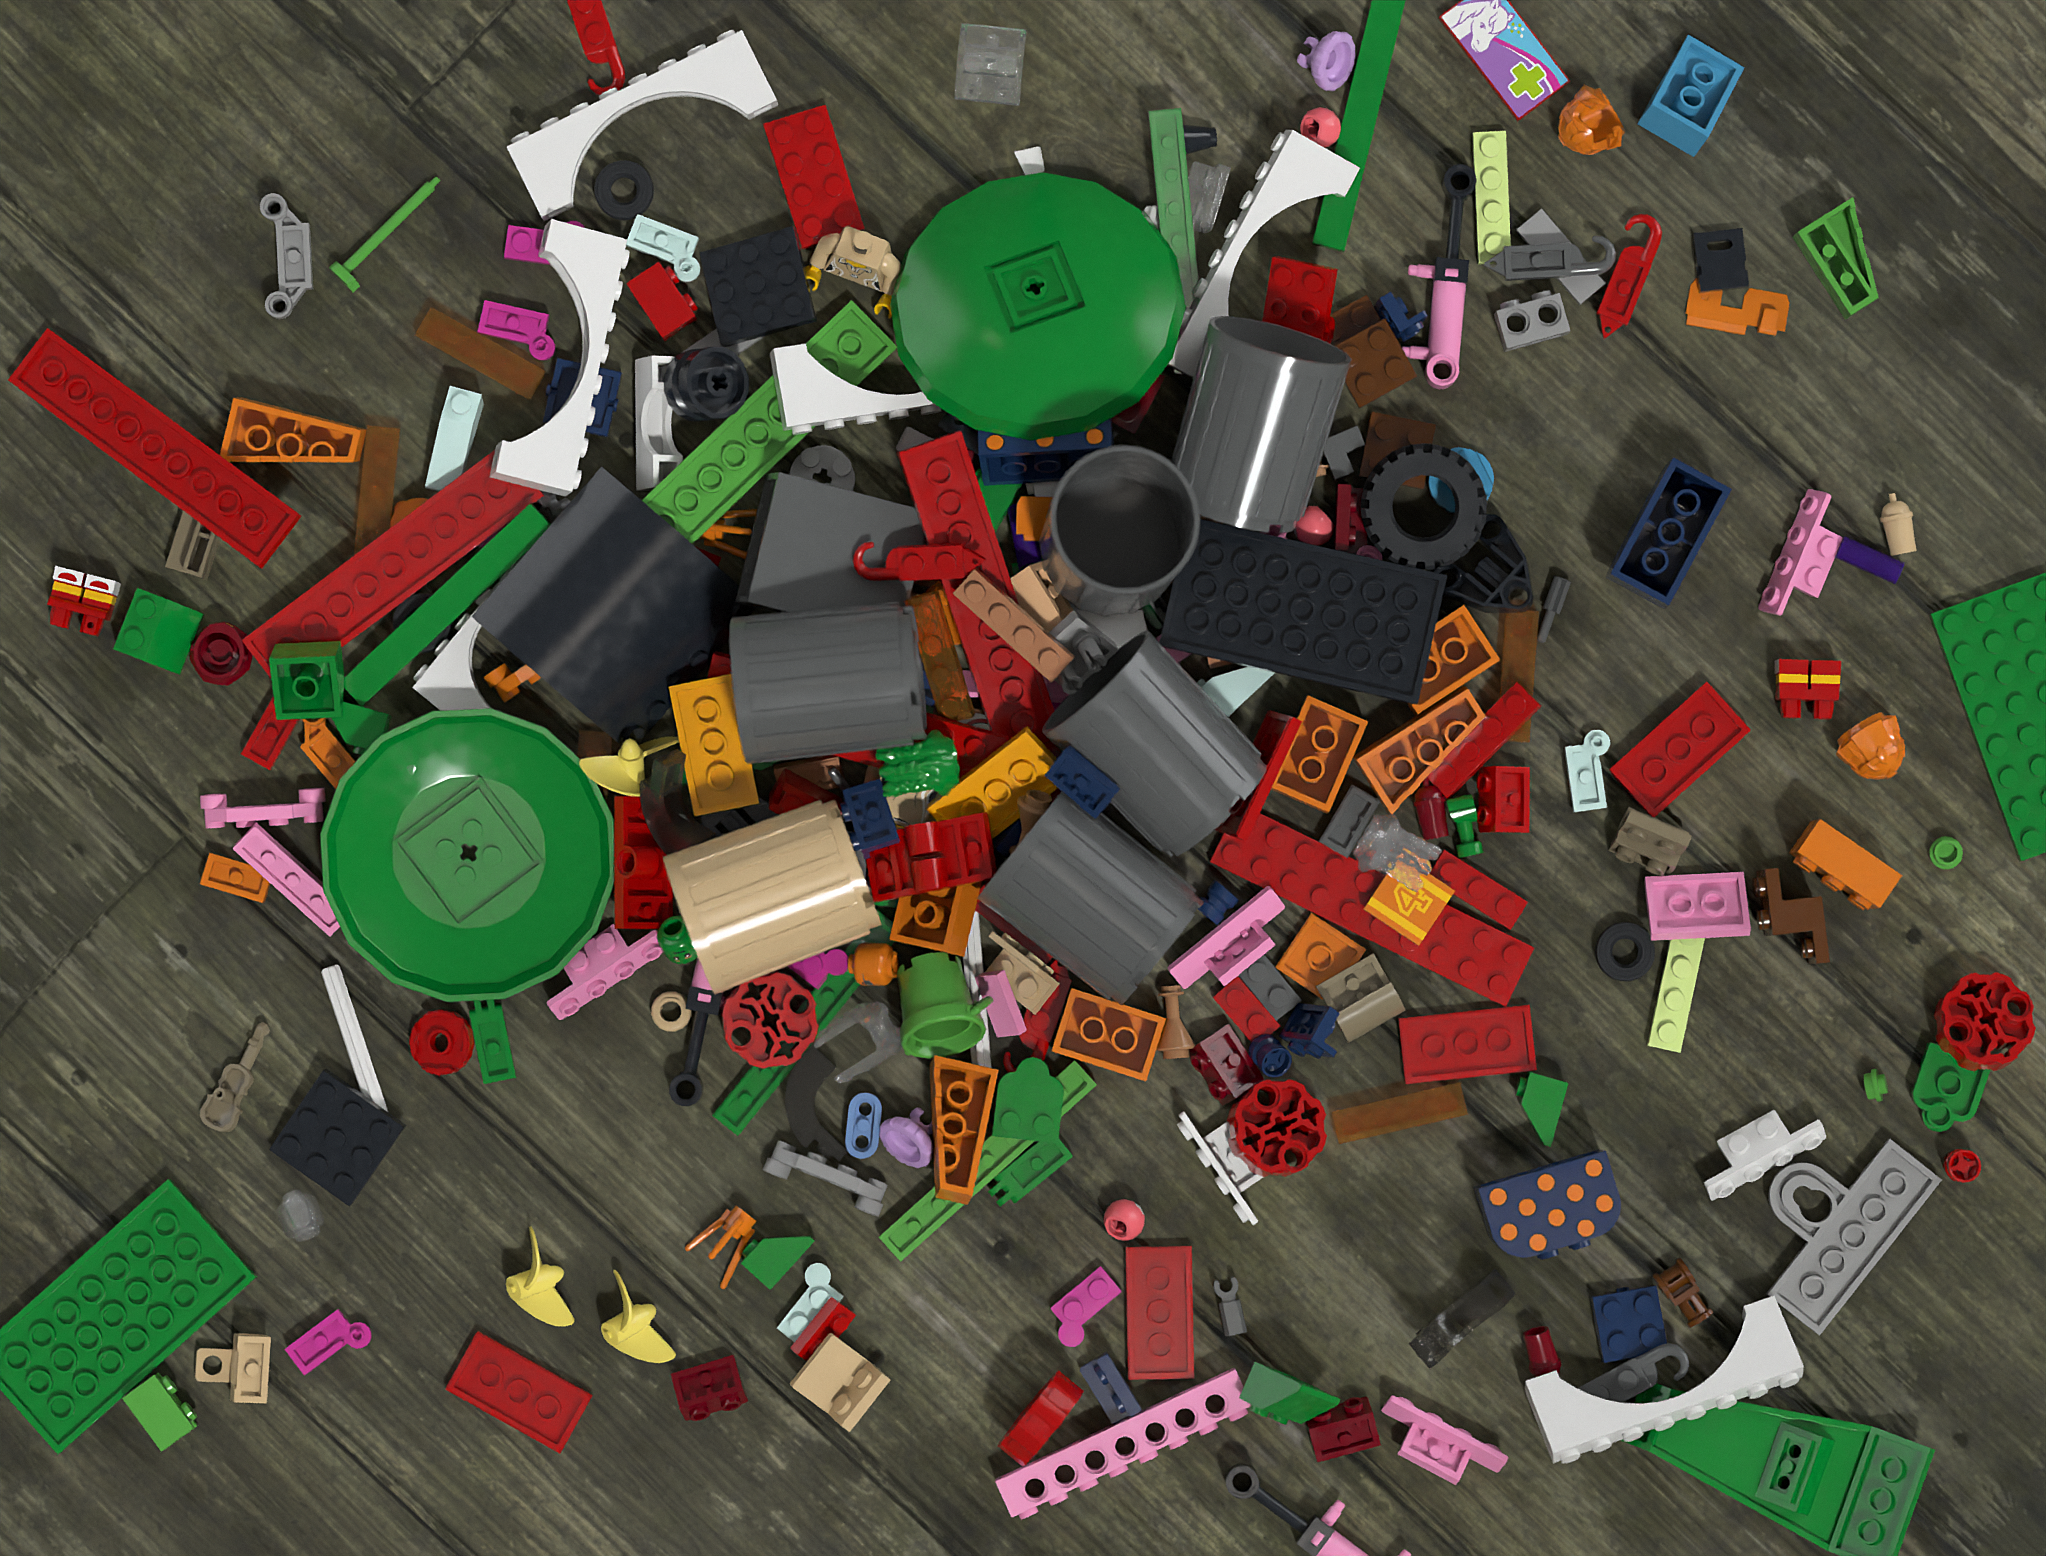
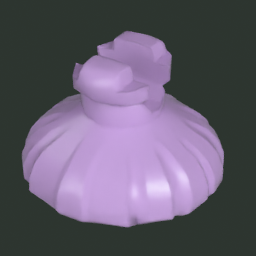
M1339 31L1327 34L1321 41L1308 37L1304 44L1312 49L1311 53L1307 56L1300 53L1297 63L1303 68H1311L1315 83L1321 89L1335 91L1347 81L1350 71H1352L1354 66L1355 44L1352 37L1347 32Z
M918 1107L912 1110L910 1119L894 1117L885 1120L881 1124L879 1137L886 1150L901 1163L915 1168L927 1166L933 1156V1144L929 1136L932 1134V1122L929 1125H924L920 1122V1116L924 1111Z

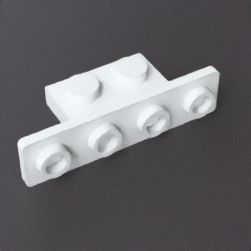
M1773 1110L1718 1140V1147L1731 1168L1704 1182L1711 1201L1729 1196L1734 1192L1735 1188L1742 1184L1754 1182L1761 1178L1764 1172L1773 1167L1787 1164L1792 1160L1793 1156L1804 1150H1812L1818 1147L1826 1139L1821 1121L1816 1120L1790 1135L1776 1111Z
M1185 1112L1180 1113L1178 1116L1182 1121L1177 1126L1187 1140L1195 1139L1200 1147L1195 1152L1206 1168L1210 1165L1214 1167L1219 1175L1214 1180L1223 1194L1226 1195L1230 1192L1233 1195L1237 1204L1232 1207L1244 1223L1249 1220L1252 1225L1259 1222L1240 1193L1262 1179L1263 1176L1250 1172L1248 1166L1240 1158L1233 1155L1228 1144L1230 1137L1228 1122H1225L1202 1138Z

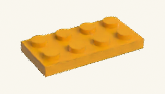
M732 674L669 686L694 817L760 804L752 764L746 763L741 746Z
M1026 726L961 777L959 783L951 790L948 796L939 795L928 803L926 810L937 821L981 812L988 813L991 837L993 839L1020 818L1017 799L1020 796L1026 795L1028 790H1040L1051 794L1057 789L1054 783L1044 776L1057 758Z

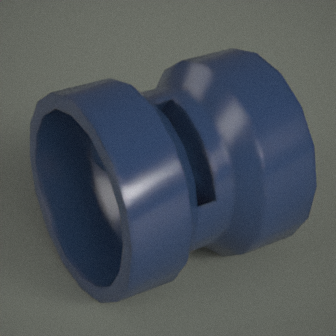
M1213 880L1208 886L1207 896L1199 897L1204 903L1198 910L1218 926L1224 918V912L1228 908H1233L1239 900L1216 880Z
M1260 1035L1250 1044L1249 1056L1268 1077H1280L1290 1068L1292 1057L1289 1051L1273 1035Z

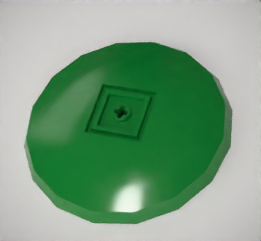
M1044 172L988 181L940 209L904 253L901 271L890 302L898 356L926 398L975 430L1026 440H1037L1089 431L1139 402L1172 360L1186 309L1177 256L1146 212L1099 183ZM1036 284L1038 288L1041 287L1040 294L1034 295L1030 291V285Z
M492 708L431 711L380 735L340 778L320 833L323 892L348 944L392 983L445 1002L506 999L557 975L597 932L615 883L614 818L597 783L582 771L579 765L581 759L547 728ZM463 844H467L469 847L476 845L478 848L475 851L476 859L471 860L469 857L462 859L460 856L463 853L461 846Z

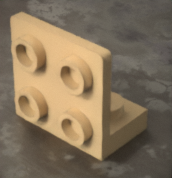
M992 931L988 937L999 944L1003 950L986 972L1004 970L1015 999L1036 1015L1060 984L1051 977L1054 970L1008 934L1004 933L1002 937H999Z
M830 1333L797 1373L790 1385L827 1412L840 1426L850 1432L890 1382V1379L874 1364Z

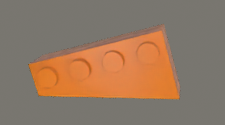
M237 397L233 398L220 456L228 462L360 461L367 429Z
M1462 686L1355 754L1353 759L1385 810L1392 815L1400 807V804L1420 786V783L1483 720L1485 714L1470 690Z
M936 1055L933 1056L930 1063L935 1198L968 1205L973 1196L998 1075L997 1069Z

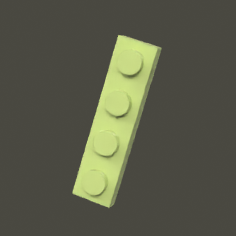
M1506 131L1472 133L1473 166L1477 180L1474 190L1478 264H1484L1502 252L1504 246H1511Z
M1705 938L1669 940L1647 1046L1681 1053Z

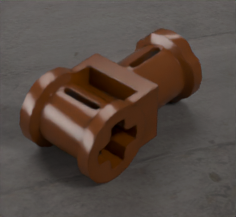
M1679 1257L1675 1260L1676 1264L1660 1274L1654 1273L1652 1277L1672 1305L1675 1307L1678 1305L1688 1320L1686 1325L1688 1328H1691L1713 1314V1310L1707 1308L1697 1293L1700 1289L1695 1283L1693 1275ZM1688 1300L1691 1302V1304H1692L1693 1307L1695 1308L1696 1312H1694V1310H1693V1308L1691 1307V1305L1689 1304Z

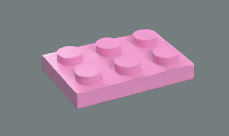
M1744 872L1645 877L1644 886L1651 941L1750 936L1751 926Z

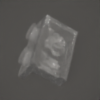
M1200 162L1192 163L1188 181L1193 230L1204 234L1212 231L1231 167L1219 163L1213 167Z

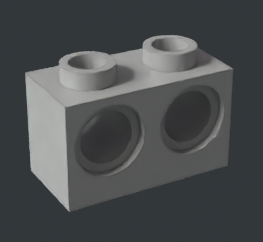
M1550 290L1532 295V301L1520 304L1519 299L1500 304L1501 310H1497L1494 317L1504 352L1568 335L1570 327L1560 293L1551 295ZM1543 307L1551 308L1555 312V321L1552 323L1542 322L1538 316L1539 309ZM1511 316L1520 317L1524 322V329L1520 332L1511 331L1507 327V318Z

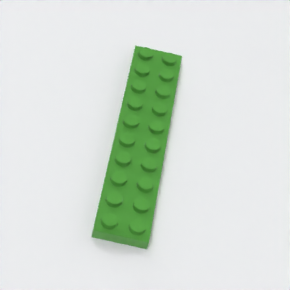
M852 300L806 343L807 352L819 364L835 376L855 386H859L897 349V346ZM772 375L745 401L735 414L728 417L642 500L692 544L808 434L793 435L792 430L783 431L774 376Z

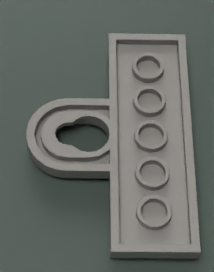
M1887 1139L1849 1189L1845 1188L1816 1165L1801 1162L1785 1166L1776 1173L1770 1183L1768 1191L1770 1208L1783 1224L1804 1239L1806 1243L1766 1294L1769 1297L1775 1296L1778 1304L1820 1336L1942 1179L1891 1139ZM1800 1186H1806L1811 1190L1824 1192L1830 1201V1211L1827 1217L1818 1222L1806 1220L1801 1214L1799 1205L1793 1199L1795 1189Z

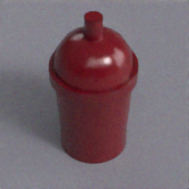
M1427 777L1422 781L1423 787L1416 791L1413 802L1423 840L1449 836L1444 803L1446 801L1445 796H1443L1438 787L1429 785Z
M1538 1326L1526 1330L1523 1336L1530 1364V1373L1535 1378L1553 1371H1557L1559 1375L1562 1363L1557 1355L1549 1327Z

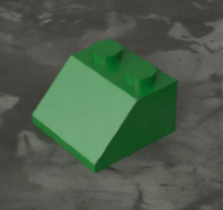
M137 588L113 649L181 675L204 614Z
M341 641L275 644L269 662L276 720L342 717L344 666Z
M1254 1362L1239 1397L1251 1404L1249 1407L1250 1411L1266 1418L1268 1416L1285 1425L1288 1420L1303 1424L1332 1409L1340 1402V1398L1294 1376Z

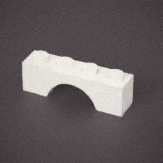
M648 356L635 360L636 491H652L683 461V455L677 451L673 442L671 432L673 409L669 406L664 393V375L668 364L675 358L673 356Z

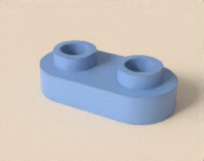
M860 1093L849 1104L845 1145L852 1156L860 1159L873 1155L879 1144L882 1105L880 1100L871 1093ZM866 1102L871 1105L872 1112L869 1115H862L860 1113L859 1107L862 1103ZM863 1135L868 1138L869 1143L867 1147L859 1148L856 1145L858 1136Z

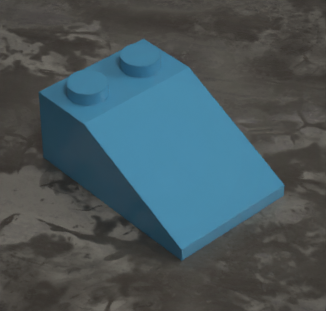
M1688 35L1651 97L1638 125L1694 157L1708 139L1745 67Z

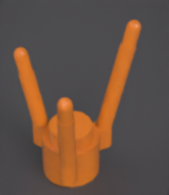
M757 509L727 511L721 518L756 516ZM720 518L699 538L704 540V546L716 547L745 559L747 552L717 539H723L725 532L750 535L752 530L726 525V520Z
M737 1205L732 1211L726 1209L719 1219L685 1246V1250L690 1251L726 1222L722 1227L726 1233L708 1255L709 1259H714L732 1236L738 1240L742 1235L720 1284L721 1289L727 1287L742 1256L741 1253L755 1233L752 1226L756 1223V1220Z

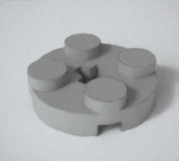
M819 445L807 448L794 460L789 475L817 482L813 479L815 473L820 474L823 469L827 470V476L832 478L831 483H825L826 485L849 491L854 490L855 473L851 462L840 450L834 447Z

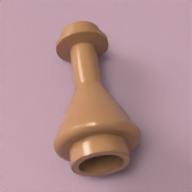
M1028 790L1026 795L1020 796L1017 799L1022 826L1018 845L1052 804V797L1049 794L1040 790ZM1018 845L1011 846L1009 853L1012 854Z
M1181 985L1162 986L1161 993H1158V996L1165 997L1167 1016L1156 1049L1157 1051H1163V1059L1190 1057L1189 1049H1193L1195 1046L1180 1019L1178 996L1185 994L1184 991L1181 992Z

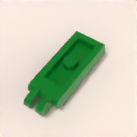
M481 1000L474 1001L475 1009L469 1010L484 1084L517 1078L502 1003L495 1004V1000H487L488 1006L486 1007L482 1006Z
M1058 1139V1144L1039 1141L994 1177L997 1184L988 1193L992 1197L1003 1189L1006 1194L996 1201L999 1207L1009 1199L1015 1204L1071 1159L1073 1155L1060 1139Z

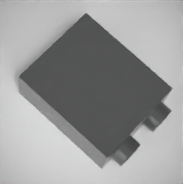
M780 472L766 474L735 602L775 613L899 602L900 606L913 605L916 623L918 624L923 607V596L920 593L911 591L914 580H867L857 573L853 564L854 552L860 545L866 542L874 543V547L866 550L862 558L864 564L869 568L886 567L887 556L895 547L928 545L916 508Z

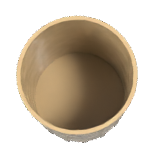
M819 800L663 857L684 922L714 994L871 934V928L882 925L835 800L824 804Z

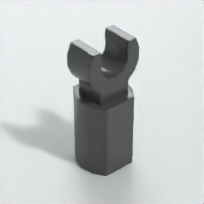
M1234 1276L1231 1277L1232 1287L1229 1291H1222L1218 1280H1215L1213 1283L1214 1291L1222 1299V1303H1219L1218 1306L1225 1336L1247 1332L1241 1300L1235 1297L1239 1285Z

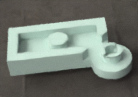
M637 214L627 239V247L674 264L675 275L682 282H692L700 274V265L692 257L699 241L698 237Z
M1593 730L1586 734L1583 745L1564 747L1573 812L1607 808L1599 756L1608 751L1610 739L1601 730Z
M814 1263L807 1268L805 1281L809 1288L777 1327L778 1330L793 1342L798 1339L831 1296L839 1302L844 1297L829 1285L831 1280L830 1269L822 1263Z

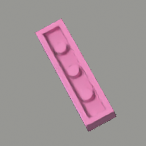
M256 822L237 841L232 849L331 937L340 925L323 892V882Z

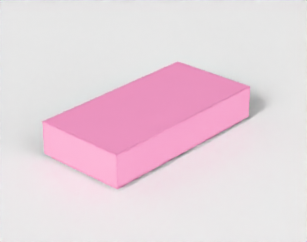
M1005 971L984 972L974 977L982 999L986 996L993 998V1003L986 1009L996 1036H1016L1027 1031Z

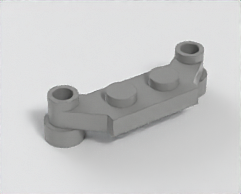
M271 193L264 196L261 200L260 211L265 218L276 224L279 291L271 293L266 298L265 308L273 318L284 319L291 314L292 309L306 290H313L310 224L301 223L288 209L285 199L278 194ZM274 205H280V211L272 214L271 208ZM280 302H285V309L281 312H277V304Z
M778 1140L771 1158H767L763 1171L787 1180L791 1168L797 1169L858 1194L859 1196L854 1207L879 1217L883 1207L881 1201L887 1189V1184L873 1178H869L867 1183L857 1178V1171L839 1164L837 1169L825 1165L826 1158L808 1152L807 1157L794 1153L796 1147Z

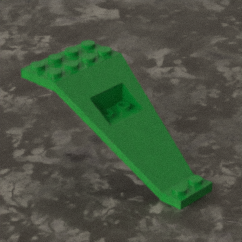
M1656 1383L1654 1387L1638 1394L1634 1404L1660 1402L1675 1398L1686 1392L1674 1390ZM1739 1401L1726 1409L1715 1407L1706 1410L1703 1416L1694 1420L1683 1418L1674 1421L1673 1426L1662 1431H1656L1655 1428L1645 1431L1640 1438L1626 1442L1653 1453L1821 1548L1839 1556H1898L1935 1449L1873 1426ZM1799 1446L1801 1454L1795 1458L1793 1452ZM1788 1477L1790 1484L1788 1488L1784 1489L1782 1482Z

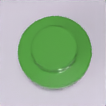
M1948 836L1936 839L1929 849L1931 862L1940 869L1954 868L1960 863L1963 856L1960 843Z
M1877 1068L1871 1069V1073L1864 1074V1085L1868 1100L1876 1099L1877 1102L1883 1101V1094L1888 1093L1885 1074L1879 1075Z

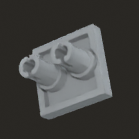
M1075 610L1049 632L1075 656L1055 679L1067 694L1077 692L1076 688L1080 689L1083 682L1094 672L1100 671L1101 666L1104 667L1107 660L1119 650L1114 641Z

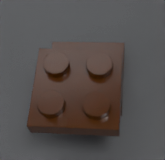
M1367 295L1330 315L1335 320V332L1331 344L1343 350L1351 358L1345 385L1359 409L1417 377L1386 319H1380Z
M1778 868L1757 871V877L1752 879L1754 896L1760 897L1761 910L1756 912L1758 929L1764 930V936L1804 932V938L1800 939L1802 958H1807L1808 964L1830 962L1822 896L1782 901Z

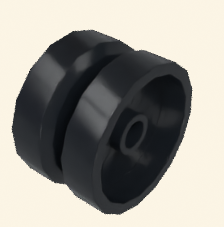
M711 346L682 352L676 355L668 364L664 375V393L669 406L678 416L688 421H708L729 417L743 406L749 391V376L744 363L736 353L725 347Z

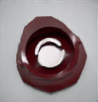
M219 622L205 626L196 635L191 645L189 659L204 682L228 686L250 670L253 656L242 642V639L247 634L229 622Z

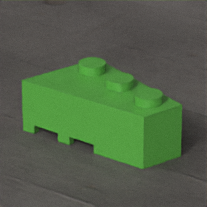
M1853 197L1801 229L1792 237L1845 320L1879 298L1869 258H1867L1864 247L1861 227H1859Z

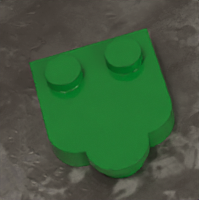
M1928 1042L1911 1091L1913 1103L1922 1109L1921 1117L1924 1125L1932 1131L1942 1132L1949 1129L1954 1121L1964 1122L1971 1119L1977 1111L1991 1069H1978L1974 1072L1958 1066L1954 1057L1949 1053L1943 1052L1939 1045Z
M1035 1057L1027 1058L1018 1065L1016 1072L1007 1073L1000 1079L992 1136L1058 1144L1064 1090L1058 1079L1049 1076V1069L1041 1059Z

